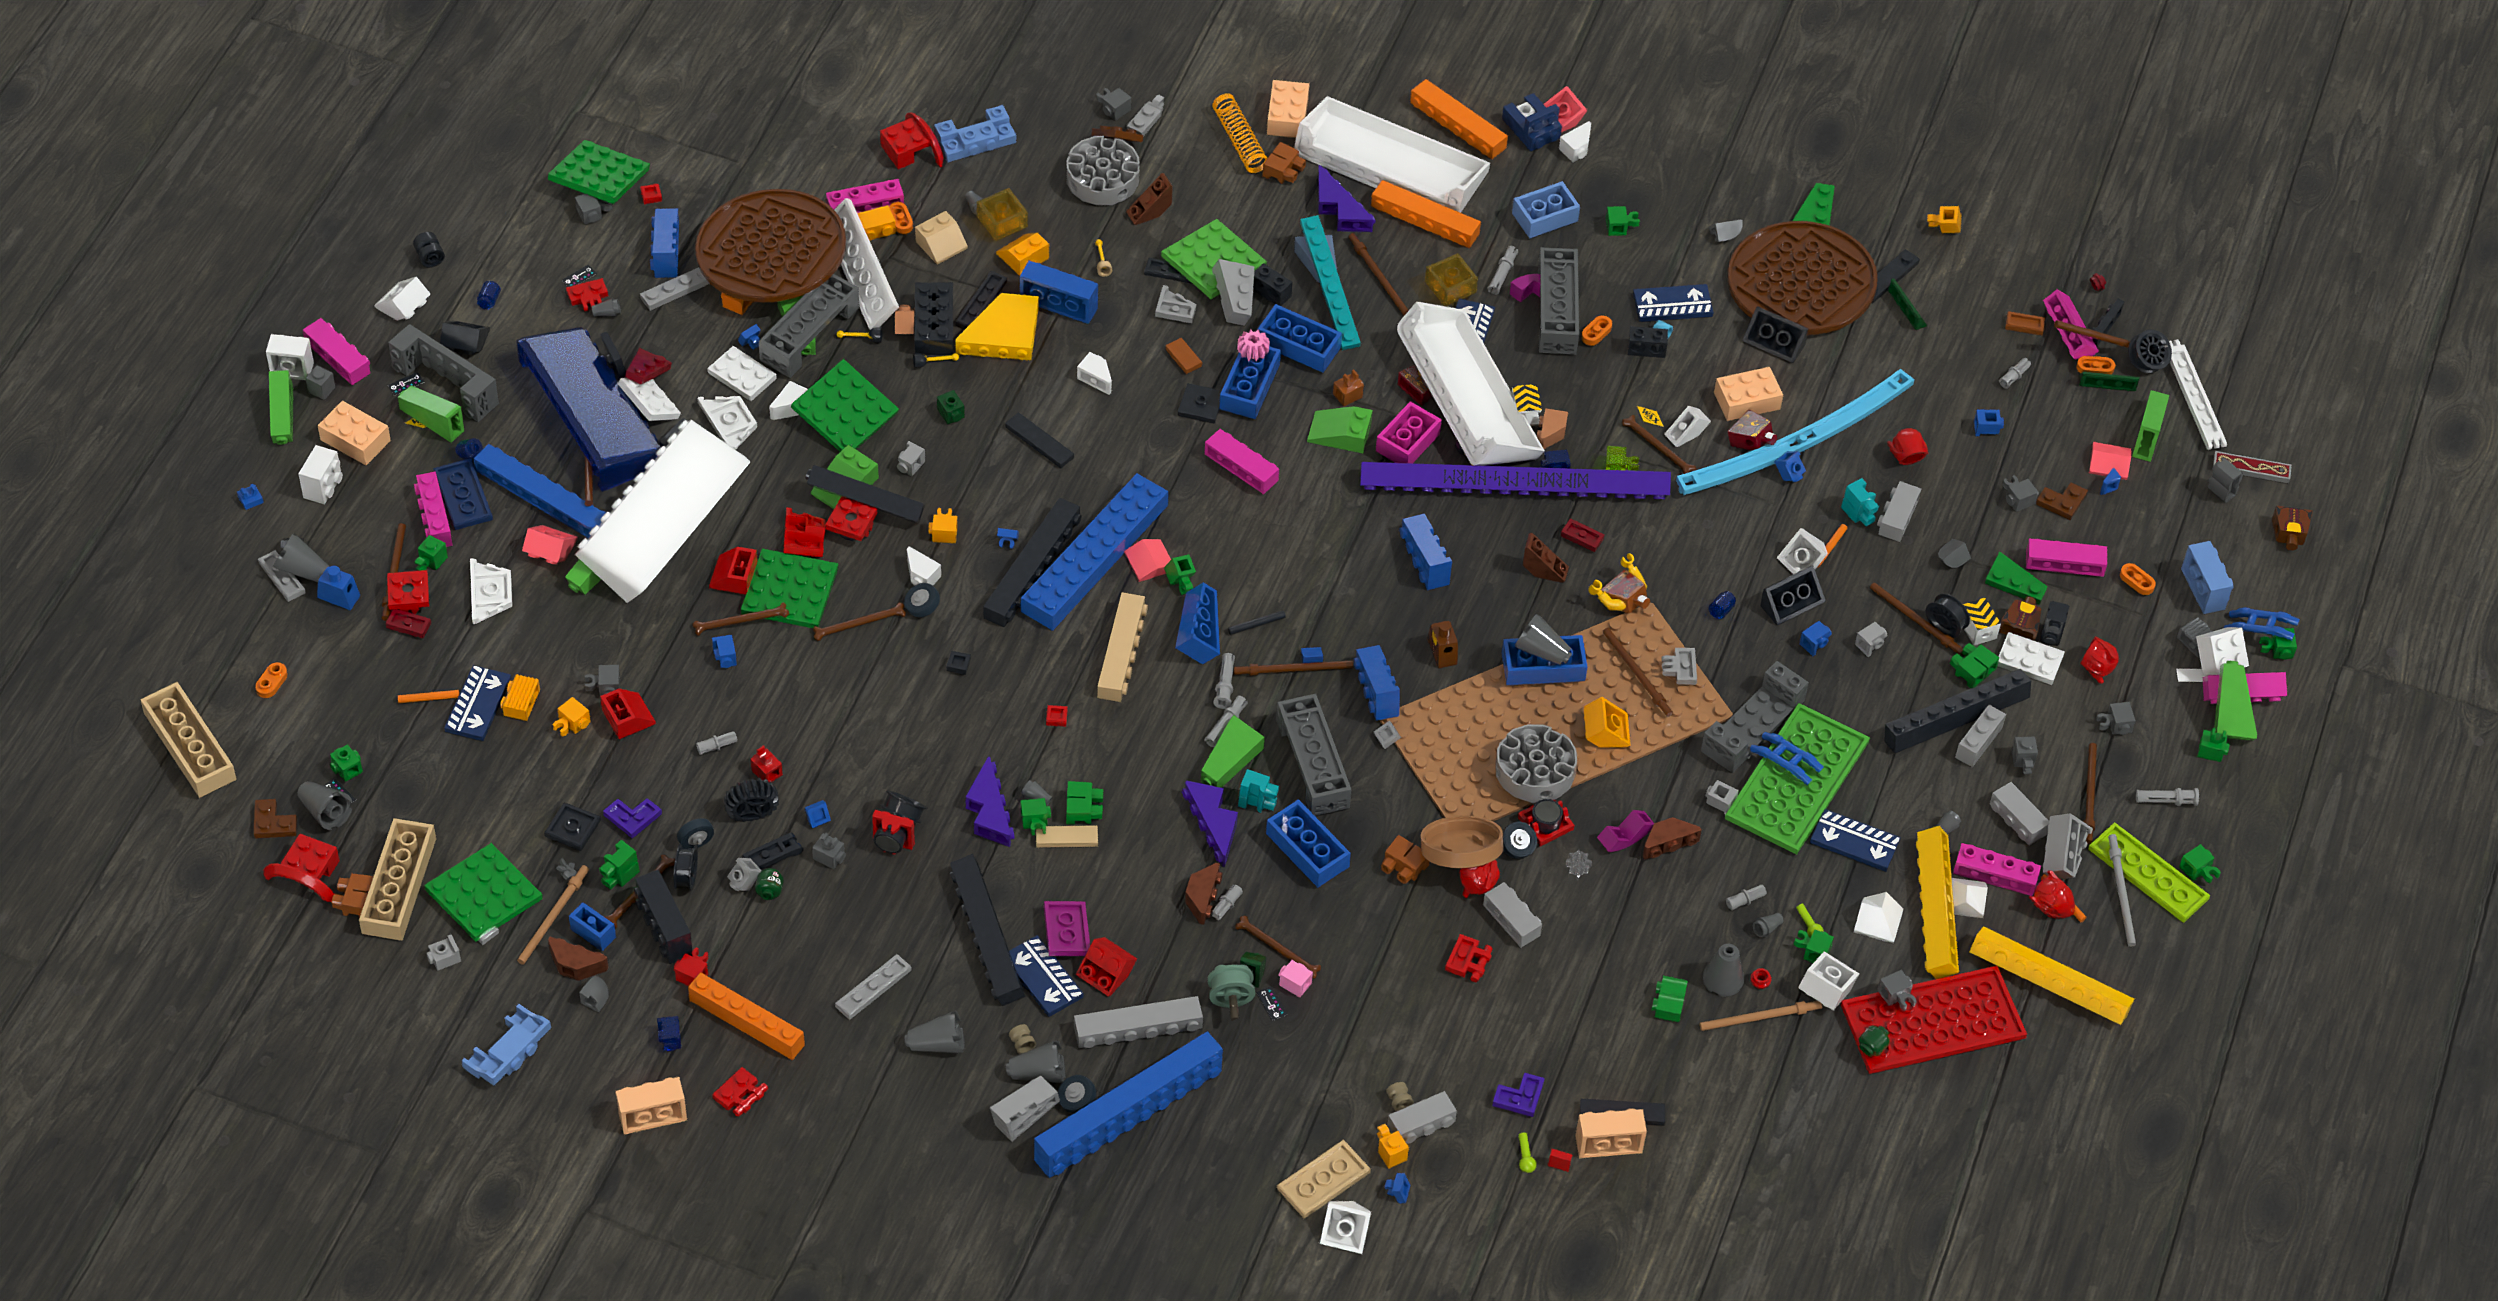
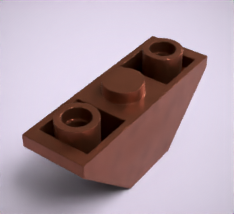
M1161 173L1126 211L1135 225L1160 217L1172 204L1173 186L1164 173Z
M1529 533L1524 552L1523 566L1535 577L1561 583L1565 582L1569 566L1533 533Z
M1673 817L1654 823L1644 847L1643 858L1644 860L1656 858L1663 853L1674 852L1687 845L1692 846L1700 841L1702 830L1699 826Z
M1214 863L1191 874L1186 889L1185 903L1202 925L1205 924L1206 917L1210 918L1213 906L1210 904L1211 901L1216 900L1218 889H1215L1216 884H1220L1223 873L1220 872L1219 863Z
M549 937L550 953L559 974L579 981L608 970L607 956L587 950L581 945L567 943L560 938Z

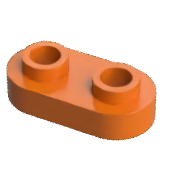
M902 202L892 203L889 208L895 219L896 232L900 234L911 232L913 220L907 206Z
M1607 316L1596 317L1583 329L1582 341L1590 346L1598 344L1610 333L1612 320Z
M2082 356L2078 359L2076 368L2079 373L2113 374L2115 362L2108 357Z
M2132 563L2122 566L2120 578L2142 595L2153 593L2156 582L2150 575Z
M272 663L264 671L256 683V691L260 697L270 698L276 694L288 675L284 664Z

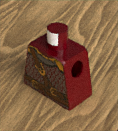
M1416 365L1398 373L1397 385L1418 404L1423 406L1433 397Z
M1748 410L1728 430L1730 446L1756 450L1763 447L1766 443L1774 445L1777 441V435L1773 433L1770 420L1751 410Z

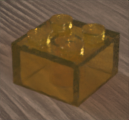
M1009 188L977 202V218L995 241L1028 227V212Z
M1457 253L1427 266L1425 282L1442 304L1447 306L1458 301L1459 298L1463 299L1475 294L1478 277Z

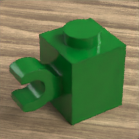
M1626 206L1607 207L1606 225L1608 236L1627 235L1628 226L1638 227L1640 219H1638L1639 213L1633 211L1627 215Z
M429 535L418 547L419 557L415 560V564L418 565L416 570H426L427 567L437 570L448 558L446 543Z
M1189 554L1172 558L1166 564L1164 570L1170 585L1179 583V591L1181 595H1184L1193 589L1190 578L1196 573Z
M2284 628L2289 632L2295 633L2294 628ZM2295 634L2292 641L2278 636H2271V638L2263 636L2259 640V644H2265L2261 646L2260 652L2268 653L2272 649L2273 659H2293L2297 649Z
M2212 728L2211 731L2203 730L2197 757L2221 762L2223 755L2228 754L2230 746L2229 743H2226V731L2223 730L2221 734L2215 732L2216 728Z
M1045 798L1021 800L1023 829L1031 828V834L1035 835V829L1040 828L1042 833L1046 834L1047 818H1051L1050 806H1046Z
M2201 844L2183 855L2179 866L2192 881L2202 875L2207 883H2211L2213 877L2210 874L2219 878L2221 873L2218 868L2212 866L2214 861L2212 853Z
M1815 929L1811 938H1809L1805 931L1799 930L1797 937L1803 940L1795 938L1793 945L1806 949L1804 960L1814 963L1823 952L1829 954L1834 936Z

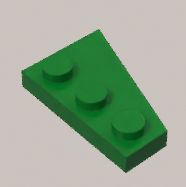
M1816 183L1793 221H1809L1830 225L1835 185Z
M1999 552L1985 581L1987 585L2020 598L2033 597L2038 605H2040L2048 587L2001 552Z

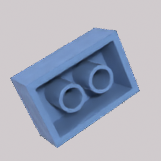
M1562 181L1514 198L1512 214L1527 236L1532 238L1577 222L1580 205Z
M2211 541L2189 545L2181 570L2203 614L2225 610L2231 590L2233 589V581L2228 577L2225 565L2221 563L2218 557L2217 549L2213 547Z

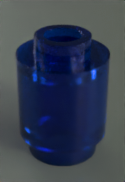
M494 281L484 282L477 296V304L483 309L493 307L501 292L500 286Z
M476 438L461 440L456 446V453L462 459L475 458L483 450L482 443Z
M1729 591L1720 593L1708 607L1710 614L1714 618L1723 619L1734 608L1736 598Z

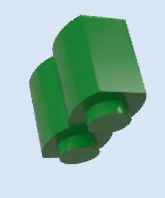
M1663 975L1662 982H1657L1655 993L1659 994V998H1654L1652 1010L1656 1011V1018L1674 1022L1680 1021L1687 980Z

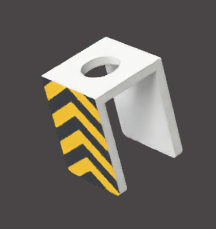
M1537 384L1512 386L1511 393L1514 396L1517 413H1523L1530 426H1539L1538 412L1542 411Z
M1982 598L1963 604L1970 616V624L1964 630L1973 645L1997 639L2001 623L1987 599Z

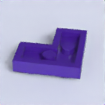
M648 798L633 810L617 799L603 810V814L629 837L634 838L662 814V810Z
M1524 1073L1519 1090L1498 1084L1492 1106L1534 1117L1545 1078Z

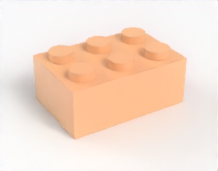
M1273 80L1267 135L1297 137L1299 123L1306 117L1309 83Z
M1770 367L1716 379L1714 394L1727 421L1741 418L1748 410L1762 414L1781 409L1783 393Z
M344 401L318 425L321 441L364 465H367L391 441L387 425Z
M679 1077L666 1078L663 1081L654 1083L648 1082L632 1088L625 1087L616 1091L618 1112L624 1135L687 1121L685 1098Z
M1643 1109L1609 1110L1603 1113L1586 1112L1579 1114L1575 1136L1579 1158L1642 1153L1647 1132Z

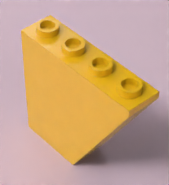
M1001 293L956 338V353L982 357L1031 360L1039 310V296Z

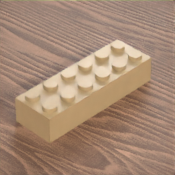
M178 682L140 699L145 716L199 798L236 780L232 763Z
M393 818L359 919L362 934L403 941L436 841L434 825Z

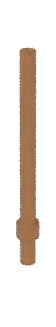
M582 865L577 874L571 877L567 883L568 887L517 959L520 964H525L574 891L580 888L583 878L589 871L587 866Z
M1802 1001L1792 1006L1701 1022L1700 1029L1704 1031L1795 1013L1797 1015L1806 1014L1807 1011L1822 1009V1003L1819 1001L1808 1003Z

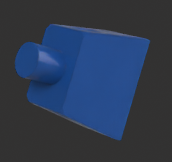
M337 566L327 567L318 580L317 598L351 610L360 598V593L353 576L340 571Z

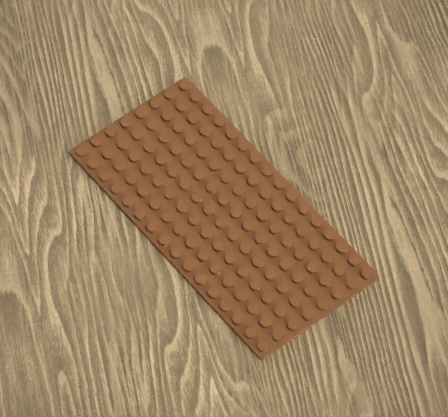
M1650 603L1646 609L1638 607L1631 613L1621 614L1574 634L1583 636L1588 667L1585 681L1506 685L1504 666L1502 664L1399 707L1398 717L1379 721L1382 725L1389 720L1392 722L1401 736L1394 744L1444 818L1476 816L1495 821L1535 804L1512 796L1502 788L1496 777L1497 748L1500 742L1506 738V735L1515 728L1524 725H1546L1552 727L1553 731L1560 734L1563 733L1570 738L1577 751L1576 776L1572 783V788L1705 731L1716 721L1719 723L1726 722L1733 716V713L1697 663L1696 685L1676 684V676H1663L1661 657L1665 655L1674 656L1675 648L1685 647L1655 605ZM1605 628H1610L1657 692L1665 697L1667 705L1673 711L1670 717H1666L1660 707H1656L1650 694L1603 634ZM1600 697H1604L1627 712L1631 746L1598 747L1589 742L1585 736L1583 706Z

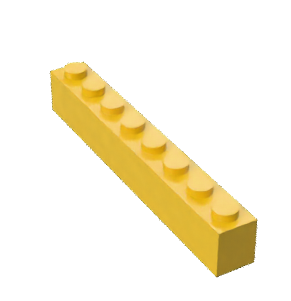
M1940 826L1917 832L1918 841H1916V847L1919 852L1917 863L1920 868V875L1918 879L1922 891L1920 892V899L1923 904L1921 915L1924 920L1922 931L1925 937V944L1923 947L1927 958L1925 968L1935 979H1940L1959 973L1949 839L1946 832Z
M1984 926L1976 935L1970 949V953L2120 1025L2127 1017L2134 1002V998Z

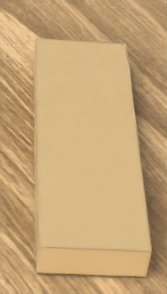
M1046 826V834H1043L1042 829L1038 828L1036 829V847H1098V827Z

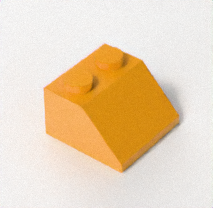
M1029 233L996 251V254L1020 276L1029 260L1035 263H1042L1049 259V243L1038 233Z
M1600 697L1583 706L1585 736L1589 742L1598 747L1631 746L1627 712L1604 697Z

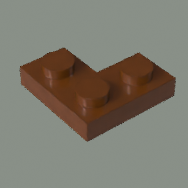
M1100 126V129L1092 128L1091 136L1143 142V135L1136 134L1137 130L1126 129L1122 131V127L1112 126V128L1108 126Z
M2072 482L2063 495L2045 487L2038 497L2036 505L2071 521L2085 499L2088 490Z
M276 799L255 800L254 837L297 836L296 815L276 816Z

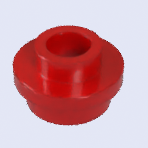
M1759 968L1751 974L1750 980L1753 986L1763 989L1770 985L1771 975L1766 969Z

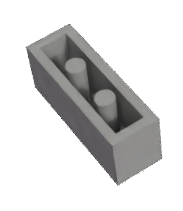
M1901 481L1897 488L1893 487L1890 494L1891 501L1886 502L1883 510L1885 515H1880L1877 526H1880L1879 535L1901 541L1919 501L1921 488Z
M1988 705L1959 743L1955 758L1973 767L2003 728L2006 714Z
M2012 782L1993 792L1990 801L1992 809L2004 819L2008 826H2011L2017 832L2021 840L2031 845L2048 834L2049 820Z
M1504 882L1485 893L1484 907L1520 948L1540 937L1542 929L1540 919L1529 911L1527 904L1517 897L1513 888H1509Z
M1443 1091L1388 1115L1387 1126L1391 1133L1399 1131L1406 1144L1414 1142L1416 1138L1423 1135H1431L1437 1129L1451 1126L1456 1120L1457 1110L1446 1092Z

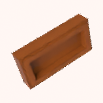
M2008 311L2005 329L2042 336L2045 317Z
M1182 338L1166 345L1165 350L1186 374L1202 367V361Z

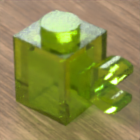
M1607 446L1605 470H1625L1627 468L1629 471H1638L1639 465L1634 464H1638L1639 457H1626V447Z

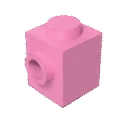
M1291 960L1279 972V985L1296 996L1301 997L1312 984L1313 972L1308 970L1303 964Z

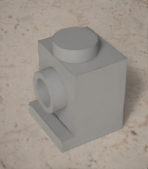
M908 441L907 449L902 451L898 457V470L913 476L925 462V449Z
M1874 622L1857 633L1855 645L1869 657L1872 650L1879 649L1884 644L1887 632L1883 627Z
M1717 780L1706 791L1707 804L1723 811L1726 815L1737 798L1739 790Z
M737 858L736 865L727 876L731 881L729 884L737 891H749L756 882L761 869L750 858Z
M448 935L447 939L428 946L427 958L430 964L435 965L437 971L461 962L459 949L452 935Z

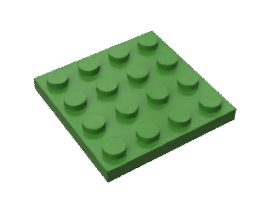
M1218 219L1169 246L1161 253V257L1168 261L1210 299L1220 294L1216 286V277L1212 272V268L1218 259L1254 266V271L1263 263L1265 265L1267 263L1265 259Z

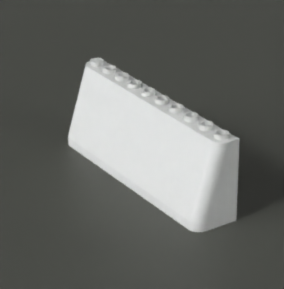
M1328 96L1299 123L1294 149L1299 151V157L1359 182L1377 188L1380 182L1384 180L1460 213L1487 175L1490 163Z
M1416 302L1398 323V334L1470 463L1475 466H1487L1538 459L1544 452V449L1525 415L1517 413L1513 394L1465 310Z
M684 420L678 426L680 431L677 434L673 433L668 438L667 442L669 444L666 447L662 446L657 451L656 455L658 457L655 460L651 459L646 464L645 468L647 470L644 473L640 472L635 477L634 481L636 483L633 486L629 485L622 493L624 497L622 499L618 498L611 506L613 510L610 513L606 512L600 519L602 523L599 526L595 525L589 532L591 536L588 540L586 538L583 539L577 546L579 550L575 555L627 603L647 588L750 463L744 455L692 420L688 422Z

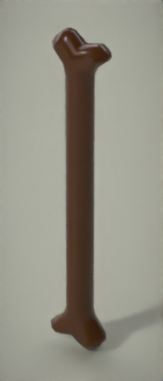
M1635 415L1622 420L1623 426L1630 427L1678 465L1683 470V474L1696 471L1695 465L1687 464L1635 421Z
M782 602L779 607L708 622L696 620L692 623V626L696 629L695 634L699 636L708 629L774 616L786 618L789 615V611L786 609V604Z
M899 602L893 608L825 628L814 626V639L820 641L826 635L894 615L905 617L906 612L903 610L905 606Z
M661 855V863L653 871L659 870L660 874H662L668 867L675 865V858ZM634 891L611 915L605 916L606 919L614 924L615 928L618 927L617 920L637 899Z
M1247 916L1240 917V922L1236 924V930H1247L1290 961L1293 960L1296 963L1303 964L1308 970L1313 972L1312 979L1317 977V972L1321 970V965L1309 964L1252 925Z

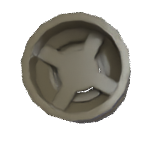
M1018 1025L1009 1032V1037L1012 1042H1015V1049L1019 1054L1035 1048L1036 1041L1033 1036H1030V1029L1027 1025Z
M1404 1082L1394 1083L1386 1090L1388 1097L1392 1099V1106L1395 1111L1413 1105L1414 1101L1411 1095L1407 1093L1408 1088Z

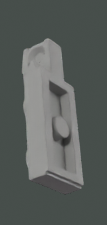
M1157 95L1152 102L1148 101L1129 122L1127 129L1137 130L1136 134L1144 136L1161 117L1164 97Z

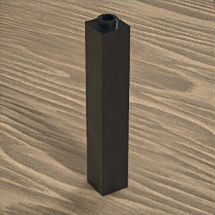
M813 465L812 469H808L805 477L808 480L807 484L809 486L875 507L877 510L919 524L925 508L924 503Z

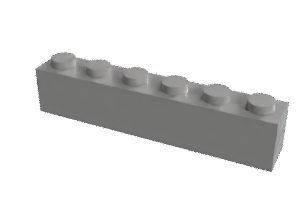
M1198 996L1074 1016V1030L1078 1048H1091L1101 1044L1110 1045L1115 1042L1133 1041L1145 1037L1153 1038L1163 1034L1172 1035L1182 1031H1196L1201 1029L1203 1025V1015Z

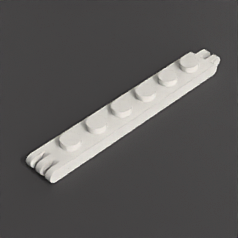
M2174 340L2173 343L2169 341L2172 348L2171 367L2207 450L2212 449V444L2215 449L2219 448L2220 445L2221 447H2226V439L2185 345H2181L2179 340Z

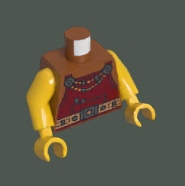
M1628 553L1627 559L1629 562L1622 557L1621 565L1628 568L1629 571H1622L1603 588L1599 580H1594L1589 587V593L1598 595V599L1609 610L1631 613L1638 606L1646 609L1650 604V599L1647 598V585L1638 568L1632 564L1634 556Z

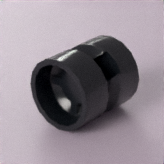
M423 232L415 237L413 246L421 263L425 267H435L441 264L445 254L439 245L436 235L432 232Z

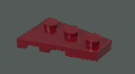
M639 348L627 369L625 377L642 385L670 370L672 362L666 360L663 356L654 355Z

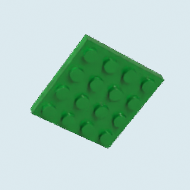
M584 140L548 174V180L614 204L649 171L650 164L641 159H636L624 153L611 150L608 147Z
M844 359L791 404V408L839 452L848 445L857 449L899 411L896 405Z
M762 549L748 593H746L741 607V614L777 608L784 602L786 609L789 611V615L786 618L774 616L763 619L808 628L819 627L838 571V563Z
M492 843L425 884V891L475 942L494 928L502 926L543 899L542 893Z

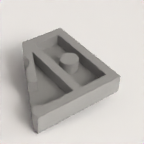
M1163 285L1155 317L1192 323L1196 304L1186 300L1179 293L1175 295L1169 291L1168 286Z

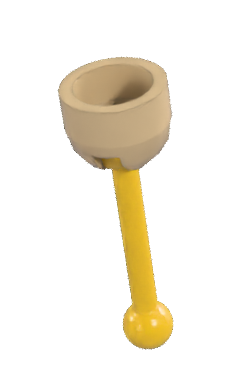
M1098 239L1095 244L1098 246L1101 261L1097 264V272L1100 276L1105 277L1112 273V266L1109 261L1104 260L1103 242Z

